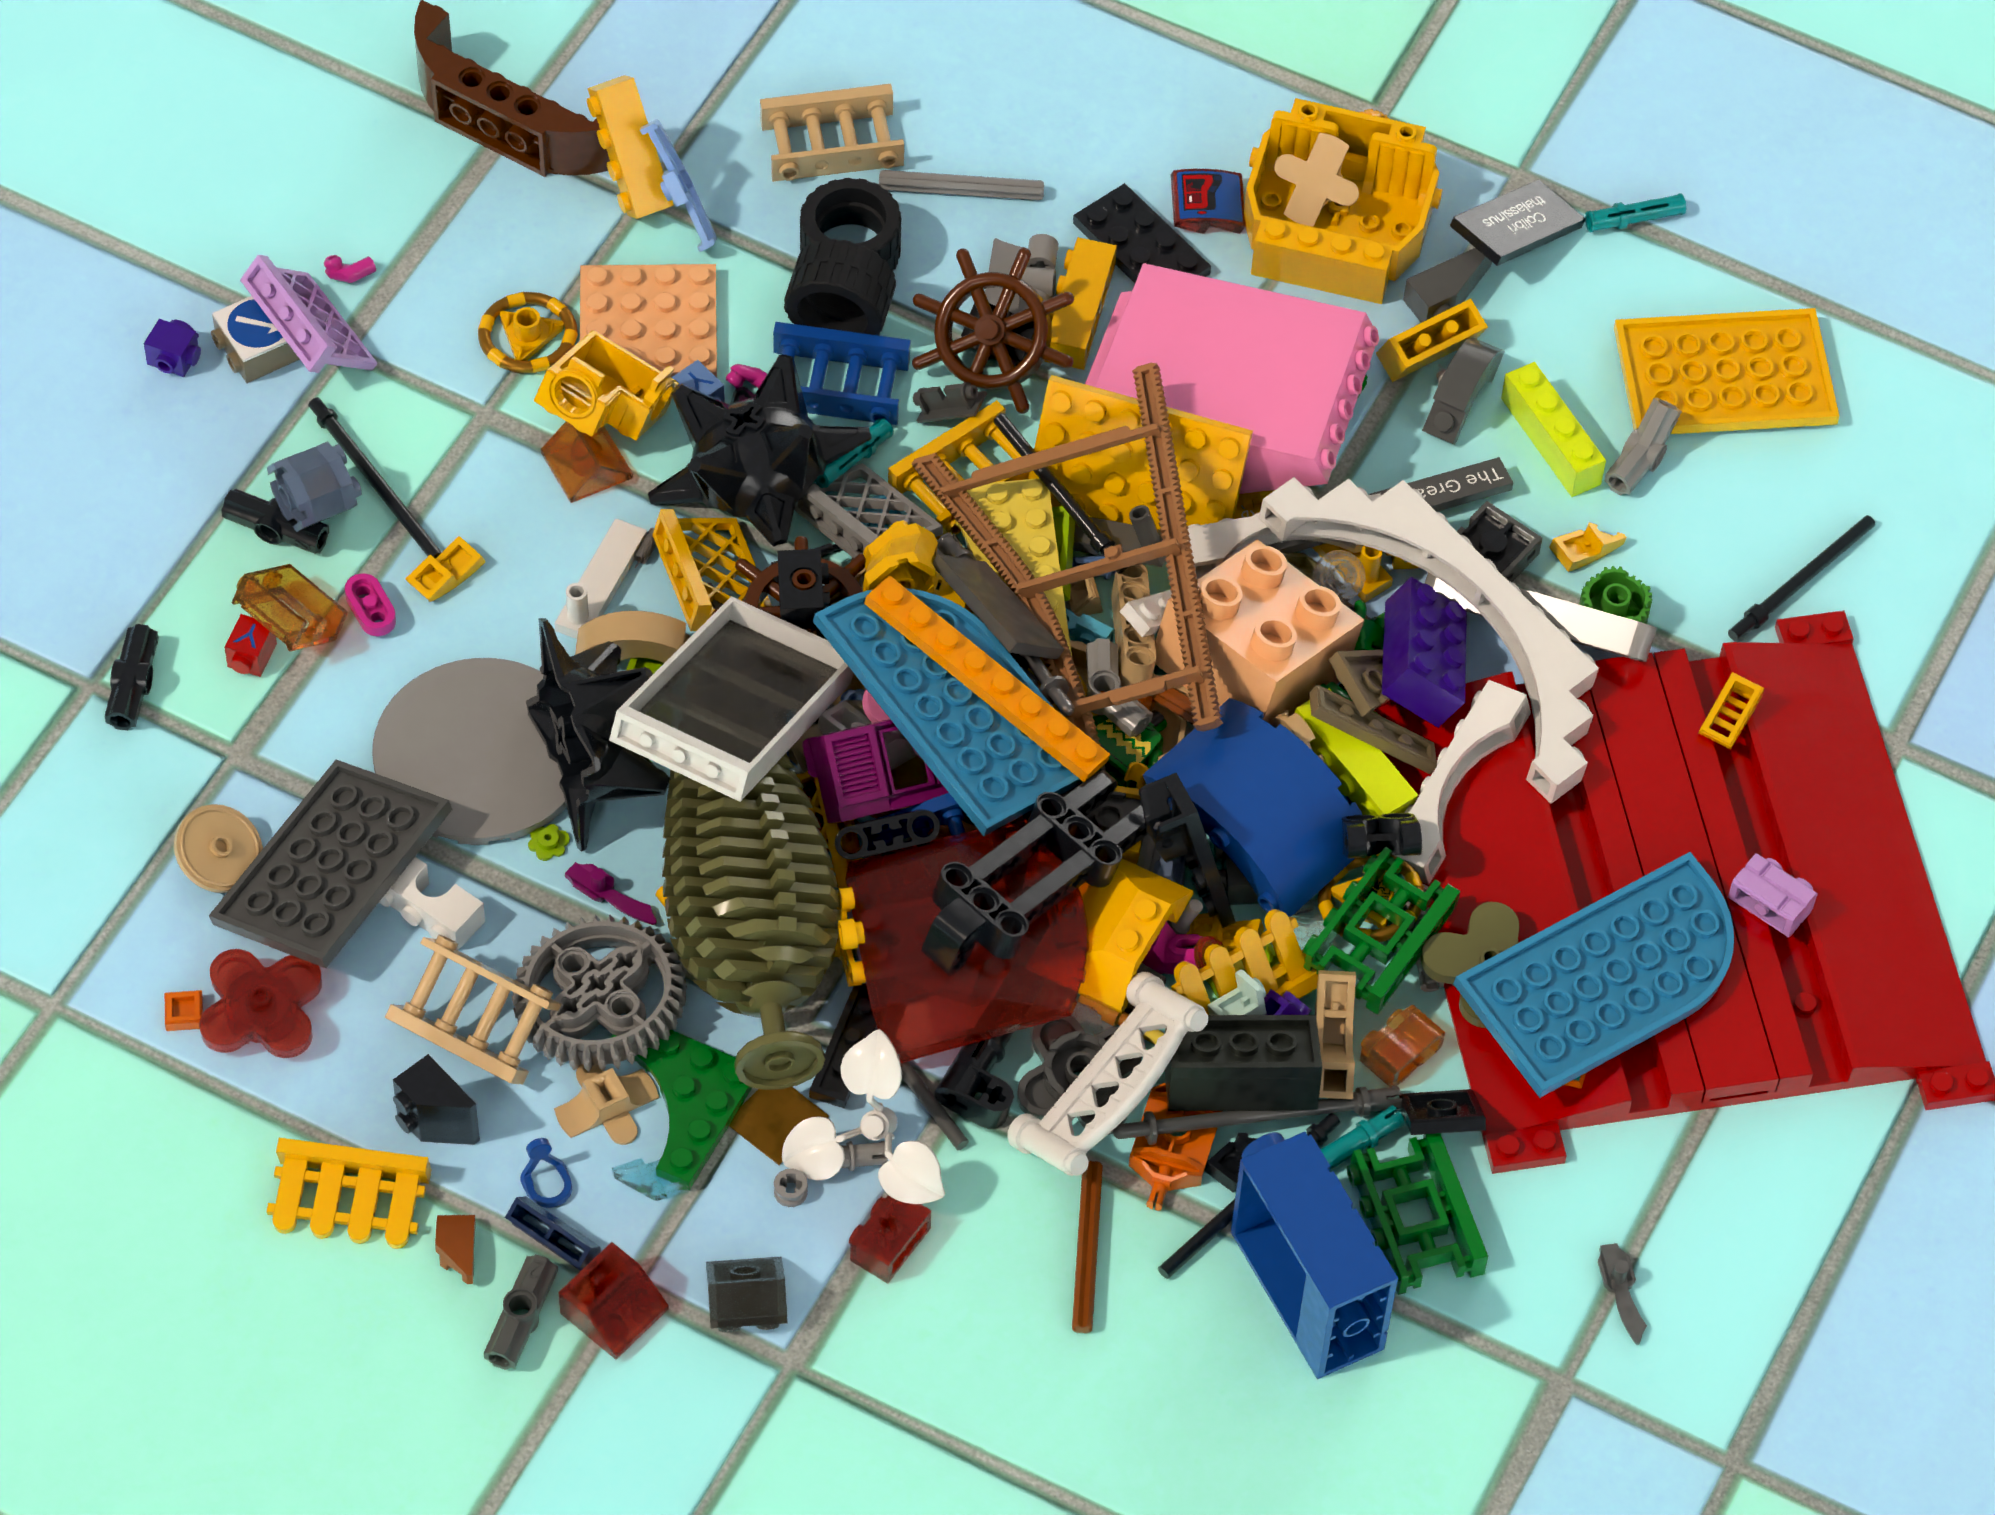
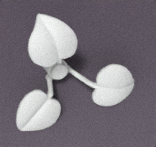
M881 1029L875 1030L852 1046L843 1057L841 1063V1077L845 1086L854 1094H867L866 1100L874 1110L867 1112L862 1117L860 1127L836 1136L834 1123L829 1118L817 1116L803 1120L787 1136L782 1149V1161L786 1167L801 1171L808 1179L825 1180L836 1175L844 1164L845 1152L839 1144L840 1142L860 1134L874 1141L884 1138L885 1156L889 1161L884 1163L878 1172V1179L884 1191L895 1200L909 1204H925L937 1201L945 1196V1190L942 1183L940 1164L932 1149L920 1141H905L895 1148L894 1153H892V1140L895 1138L893 1132L897 1128V1117L891 1109L884 1107L882 1103H878L874 1096L879 1099H890L893 1097L901 1085L902 1069L896 1049L888 1036Z

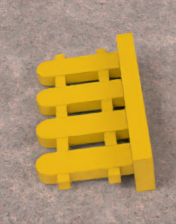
M1273 909L1265 916L1264 923L1267 931L1258 935L1256 930L1249 927H1241L1237 930L1234 937L1236 949L1228 952L1225 947L1218 944L1208 946L1204 953L1206 966L1198 970L1194 964L1186 961L1177 964L1174 969L1176 983L1171 988L1180 995L1201 1005L1209 1015L1207 1005L1211 1002L1203 981L1211 977L1219 998L1237 988L1236 971L1233 964L1240 960L1243 962L1246 973L1252 978L1256 977L1263 984L1266 995L1271 989L1280 996L1287 990L1300 999L1317 989L1318 974L1314 968L1311 971L1304 968L1306 954L1300 949L1293 930L1299 926L1296 918L1288 917L1285 912ZM1271 942L1279 961L1273 967L1270 966L1263 948Z
M279 1137L276 1153L283 1167H275L274 1177L280 1179L276 1204L268 1203L266 1211L267 1215H273L272 1221L278 1232L283 1234L292 1232L296 1227L297 1219L311 1220L310 1228L313 1235L324 1239L333 1233L335 1224L348 1225V1235L354 1243L362 1244L370 1239L372 1229L386 1230L385 1238L387 1244L394 1249L403 1248L408 1243L410 1234L417 1235L419 1224L412 1222L416 1199L417 1197L424 1198L426 1191L425 1186H421L419 1183L429 1184L432 1169L428 1157ZM308 1168H314V1169H321V1171H320V1172H316V1171H309V1170H307V1169H308ZM345 1173L358 1174V1177L346 1176ZM382 1178L395 1179V1182L383 1181ZM305 1182L318 1184L313 1209L300 1207ZM342 1187L355 1189L350 1214L337 1212ZM379 1192L393 1194L388 1219L375 1217Z

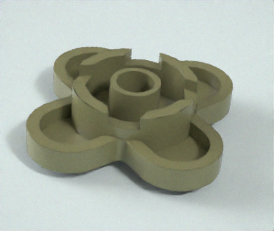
M1486 902L1479 905L1471 914L1466 935L1441 932L1434 934L1425 942L1421 953V966L1424 972L1435 981L1454 986L1453 983L1456 976L1519 943V920L1516 913L1507 905L1499 902ZM1460 994L1459 1009L1462 1016L1472 1025L1486 1028Z

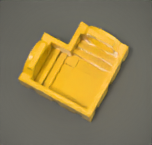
M592 330L546 371L534 402L544 407L547 412L567 421L576 430L586 433L591 437L597 433L600 427L602 428L608 423L622 435L637 441L666 413L673 398L671 393L678 387L679 383L671 378L674 368L668 365L661 372L595 330Z

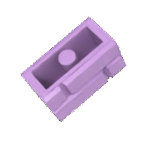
M1755 854L1746 864L1745 868L1733 879L1728 898L1785 936L1790 937L1799 927L1800 923L1811 913L1818 893L1813 891V887L1802 878L1795 879L1783 871L1782 866L1772 858L1765 859L1759 854Z

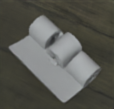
M1036 234L1029 240L1028 249L1031 252V257L1021 280L1031 285L1045 301L1055 296V266L1059 244L1050 235ZM995 238L988 272L1009 274L1019 249L1025 247L1016 246ZM1003 288L985 289V294L990 304L996 306ZM1015 294L1009 308L1010 312L1016 314L1029 308L1018 294Z

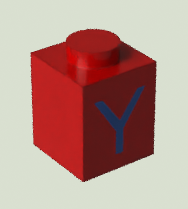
M241 614L224 647L227 667L240 674L249 673L261 677L277 645L274 623Z

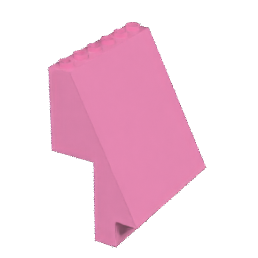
M1143 263L1133 290L1121 292L1085 384L1139 399L1136 395L1137 391L1132 370L1151 362L1157 363L1161 369L1159 372L1162 375L1166 407L1253 430L1239 494L1276 490L1293 477L1303 486L1328 484L1331 472L1336 466V458L1341 444L1345 440V432L1350 419L1353 417V409L1358 395L1362 391V384L1366 372L1370 368V361L1375 346L1378 345L1379 334L1366 312Z

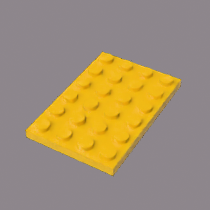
M1816 308L1615 320L1614 333L1634 430L1638 429L1653 398L1667 401L1682 411L1671 434L1838 424L1839 411Z
M1051 375L1045 393L1034 448L1035 452L1123 426H1128L1130 430L1143 427L1137 398ZM1166 407L1168 409L1167 414L1169 415L1168 419L1170 421L1169 425L1171 427V437L1173 438L1172 442L1174 444L1173 448L1175 450L1174 454L1176 456V466L1178 467L1177 471L1179 473L1178 477L1180 479L1179 483L1181 485L1180 489L1182 491L1181 495L1184 502L1183 507L1185 508L1187 526L1216 523L1225 518L1234 519L1253 430ZM1145 438L1048 466L1089 517L1132 524L1129 512L1136 506L1145 505L1150 510L1156 528L1160 530ZM1034 471L1029 472L1028 479L1039 478ZM1050 492L1052 508L1062 506Z

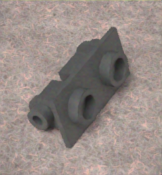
M969 382L946 385L943 391L940 386L920 388L918 392L913 394L914 404L920 406L922 410L916 421L917 423L940 422L948 419H966L976 416L988 393L987 391L978 392L976 385H971Z

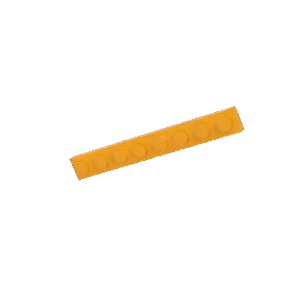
M890 575L866 596L864 604L1080 780L1085 782L1107 763L1110 756L1109 752Z

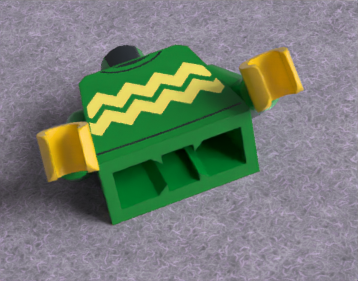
M1153 710L1152 720L1145 730L1137 737L1133 736L1131 738L1105 715H1095L1092 717L1097 727V736L1100 739L1098 741L1101 747L1110 753L1109 759L1105 764L1106 772L1118 781L1117 786L1137 787L1138 789L1146 784L1143 774L1158 761V757L1164 754L1162 751L1163 737L1160 732L1167 727V721L1160 712Z

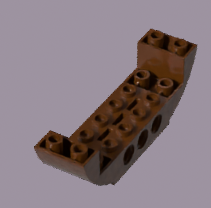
M424 0L419 2L414 24L418 77L421 91L428 105L434 111L435 122L544 177L548 173L590 175L608 171L607 162H610L607 149L601 147L597 137V130H600L597 118L592 122L584 115L576 114L562 107L556 101L548 100L534 93L528 87L520 86L506 79L500 73L492 72L478 65L472 59L464 58L452 52L449 13L440 6L432 5Z

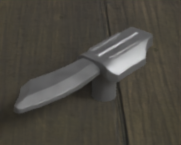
M1617 1243L1600 1245V1256L1597 1263L1604 1287L1609 1292L1615 1293L1620 1318L1633 1342L1639 1345L1647 1325L1640 1316L1629 1292V1289L1632 1288L1636 1281L1630 1257L1619 1248Z

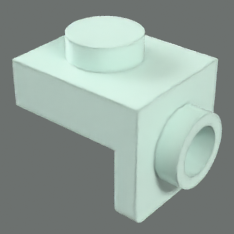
M1242 969L1235 972L1237 988L1207 1005L1209 1015L1267 1014L1264 1002L1266 991L1263 984L1256 977H1250Z

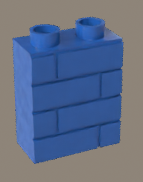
M1273 1132L1251 1142L1242 1153L1231 1234L1318 1380L1385 1349L1398 1277L1379 1245L1375 1247L1376 1240L1357 1209H1352L1353 1202L1334 1171L1330 1172L1331 1166L1313 1136H1308L1306 1132H1302L1284 1140L1280 1133Z

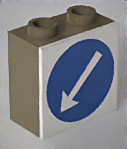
M252 296L212 313L214 330L211 331L212 339L219 350L224 348L230 368L234 373L239 372L246 383L300 360Z

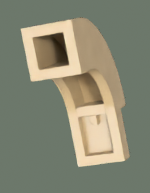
M647 611L613 612L596 617L578 628L575 655L610 641L621 648L620 661L629 658H650L665 663L691 636L685 633V622L667 615ZM691 669L686 675L691 677L694 669Z
M1318 970L1315 1015L1322 1060L1319 1098L1353 1099L1355 1070L1353 1019L1356 972Z

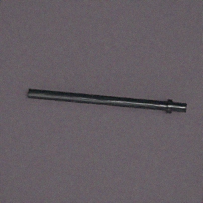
M319 397L313 398L308 406L317 416L316 421L319 426L329 431L427 556L431 554L436 559L442 553L441 550L337 421L338 415L333 409H328Z
M1329 1113L1318 1124L1313 1123L1306 1129L1307 1135H1312L1317 1145L1322 1146L1328 1140L1327 1135L1340 1125L1341 1122L1334 1113ZM1235 1199L1158 1267L1159 1273L1164 1278L1169 1279L1232 1222Z

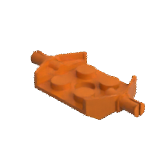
M1166 1083L1151 1089L1144 1113L1152 1111L1156 1120L1222 1112L1168 1111ZM1218 1127L1191 1130L1182 1136H1173L1170 1133L1159 1134L1155 1145H1149L1145 1136L1135 1138L1129 1157V1167L1152 1186L1146 1203L1147 1207L1153 1210L1157 1197L1155 1210L1159 1211L1163 1207L1166 1192L1201 1186L1203 1173Z

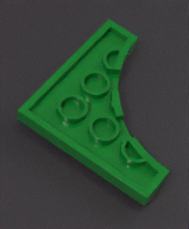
M669 1030L668 1040L659 1038L660 1045L658 1050L647 1048L648 1054L646 1058L639 1054L634 1056V1058L657 1081L669 1114L667 1143L656 1167V1176L690 1191L753 1087H749L739 1081L734 1067L735 1057L674 1030Z

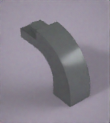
M1468 338L1454 355L1433 396L1435 401L1422 431L1456 444L1475 398L1485 383H1492L1505 351L1478 339Z

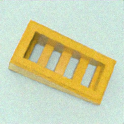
M1732 672L1701 726L1699 734L1731 750L1761 700L1764 688ZM1734 692L1749 701L1746 704L1730 695ZM1727 702L1743 710L1742 714L1725 707V703ZM1719 713H1722L1737 722L1733 725L1717 716ZM1713 723L1730 731L1729 737L1711 729Z

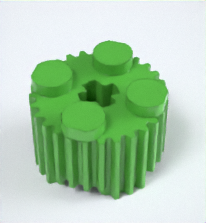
M1614 566L1611 569L1604 567L1600 574H1596V578L1591 577L1590 582L1587 581L1585 587L1583 586L1579 605L1647 624L1652 604V593L1650 592V586H1646L1644 583L1641 585L1642 581L1640 579L1635 580L1636 576L1634 575L1630 577L1629 573L1623 570L1621 566L1618 569Z

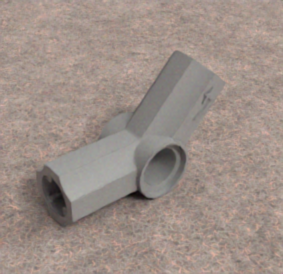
M1653 398L1638 429H1635L1630 434L1622 449V454L1605 475L1604 481L1610 486L1611 491L1620 496L1622 494L1630 495L1648 470L1653 472L1659 466L1667 450L1665 443L1682 412L1675 405L1659 398Z
M1100 638L1087 643L1086 697L1100 694L1101 692L1099 691L1107 692L1121 688V681L1118 676V644L1111 642L1110 639ZM1138 700L1091 711L1097 715H1105L1130 738L1141 734L1153 717V713Z

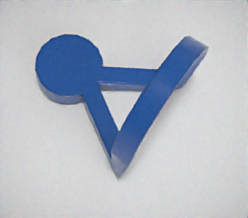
M538 1138L531 1141L526 1146L530 1161L521 1173V1184L529 1199L544 1208L558 1207L568 1200L572 1192V1183L567 1167L563 1161L550 1154L552 1147L548 1139ZM541 1159L555 1166L564 1181L562 1192L555 1197H542L534 1190L531 1173Z

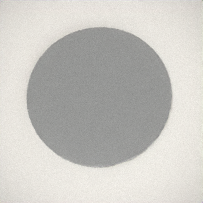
M471 658L458 660L435 667L419 675L405 685L384 709L375 729L372 756L375 774L449 800L453 810L432 837L437 838L441 836L457 840L458 844L488 845L489 841L507 838L515 840L530 834V832L542 826L544 827L566 809L564 794L559 786L562 775L558 764L549 758L546 745L528 716L526 700L537 695V684L543 679L541 671L528 665L505 659Z

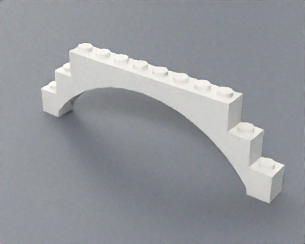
M1293 477L1263 498L1259 519L1281 541L1288 537H1319L1371 547L1399 557L1427 571L1449 585L1471 603L1495 629L1510 651L1523 677L1531 701L1535 723L1536 752L1526 780L1550 804L1582 781L1588 762L1585 760L1582 752L1571 745L1588 733L1593 714L1586 703L1577 698L1593 687L1599 667L1596 666L1595 661L1589 654L1583 653L1571 642L1570 637L1565 631L1558 629L1546 617L1540 607L1533 605L1521 593V590L1515 583L1509 582L1497 570L1491 560L1484 558L1473 547L1471 541L1466 536L1460 535L1449 524L1442 513L1436 512L1424 500V497L1417 489H1412L1402 480L1372 501L1363 488L1357 487L1348 478L1317 500L1309 487L1303 486Z

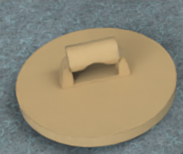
M217 804L201 806L190 812L179 824L174 838L176 860L183 873L197 886L215 893H227L263 849L258 831L246 816L231 807Z

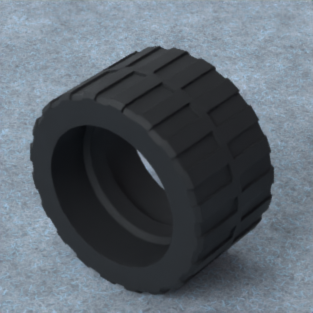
M844 178L828 181V183L815 188V191L810 193L806 197L805 203L802 204L800 252L809 244L830 239L824 233L834 227L847 224L860 225L871 229L877 235L868 241L856 244H861L869 250H873L889 264L892 270H895L901 254L902 218L899 204L888 190L883 189L881 185L875 182L872 183L861 178Z
M836 239L816 241L814 244L804 247V250L798 256L784 298V309L788 314L789 320L797 325L879 336L896 288L895 274L889 267V264L879 254L861 244Z

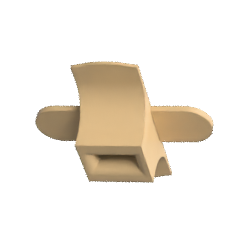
M1319 133L1307 161L1291 154H1283L1277 158L1274 165L1276 174L1280 178L1296 184L1284 215L1296 223L1314 227L1321 210L1328 202L1334 201L1343 206H1350L1358 200L1359 189L1357 185L1342 178L1343 174H1341V167L1350 147L1347 143L1336 136Z
M580 1064L576 1070V1078L582 1087L581 1091L569 1102L554 1108L561 1128L572 1138L603 1124L610 1138L615 1143L620 1145L632 1143L637 1137L638 1130L629 1112L659 1098L653 1080L643 1069L625 1076H617L613 1068L603 1072L599 1065H593L588 1072L584 1068V1064Z

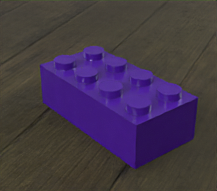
M1412 576L1385 601L1382 694L1439 728L1465 703L1467 610L1458 602L1450 601L1436 592L1430 585L1421 583Z

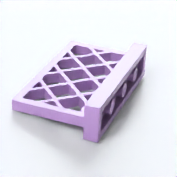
M257 255L240 281L309 372L319 373L325 364L371 371L378 364L308 272L277 268L268 256Z

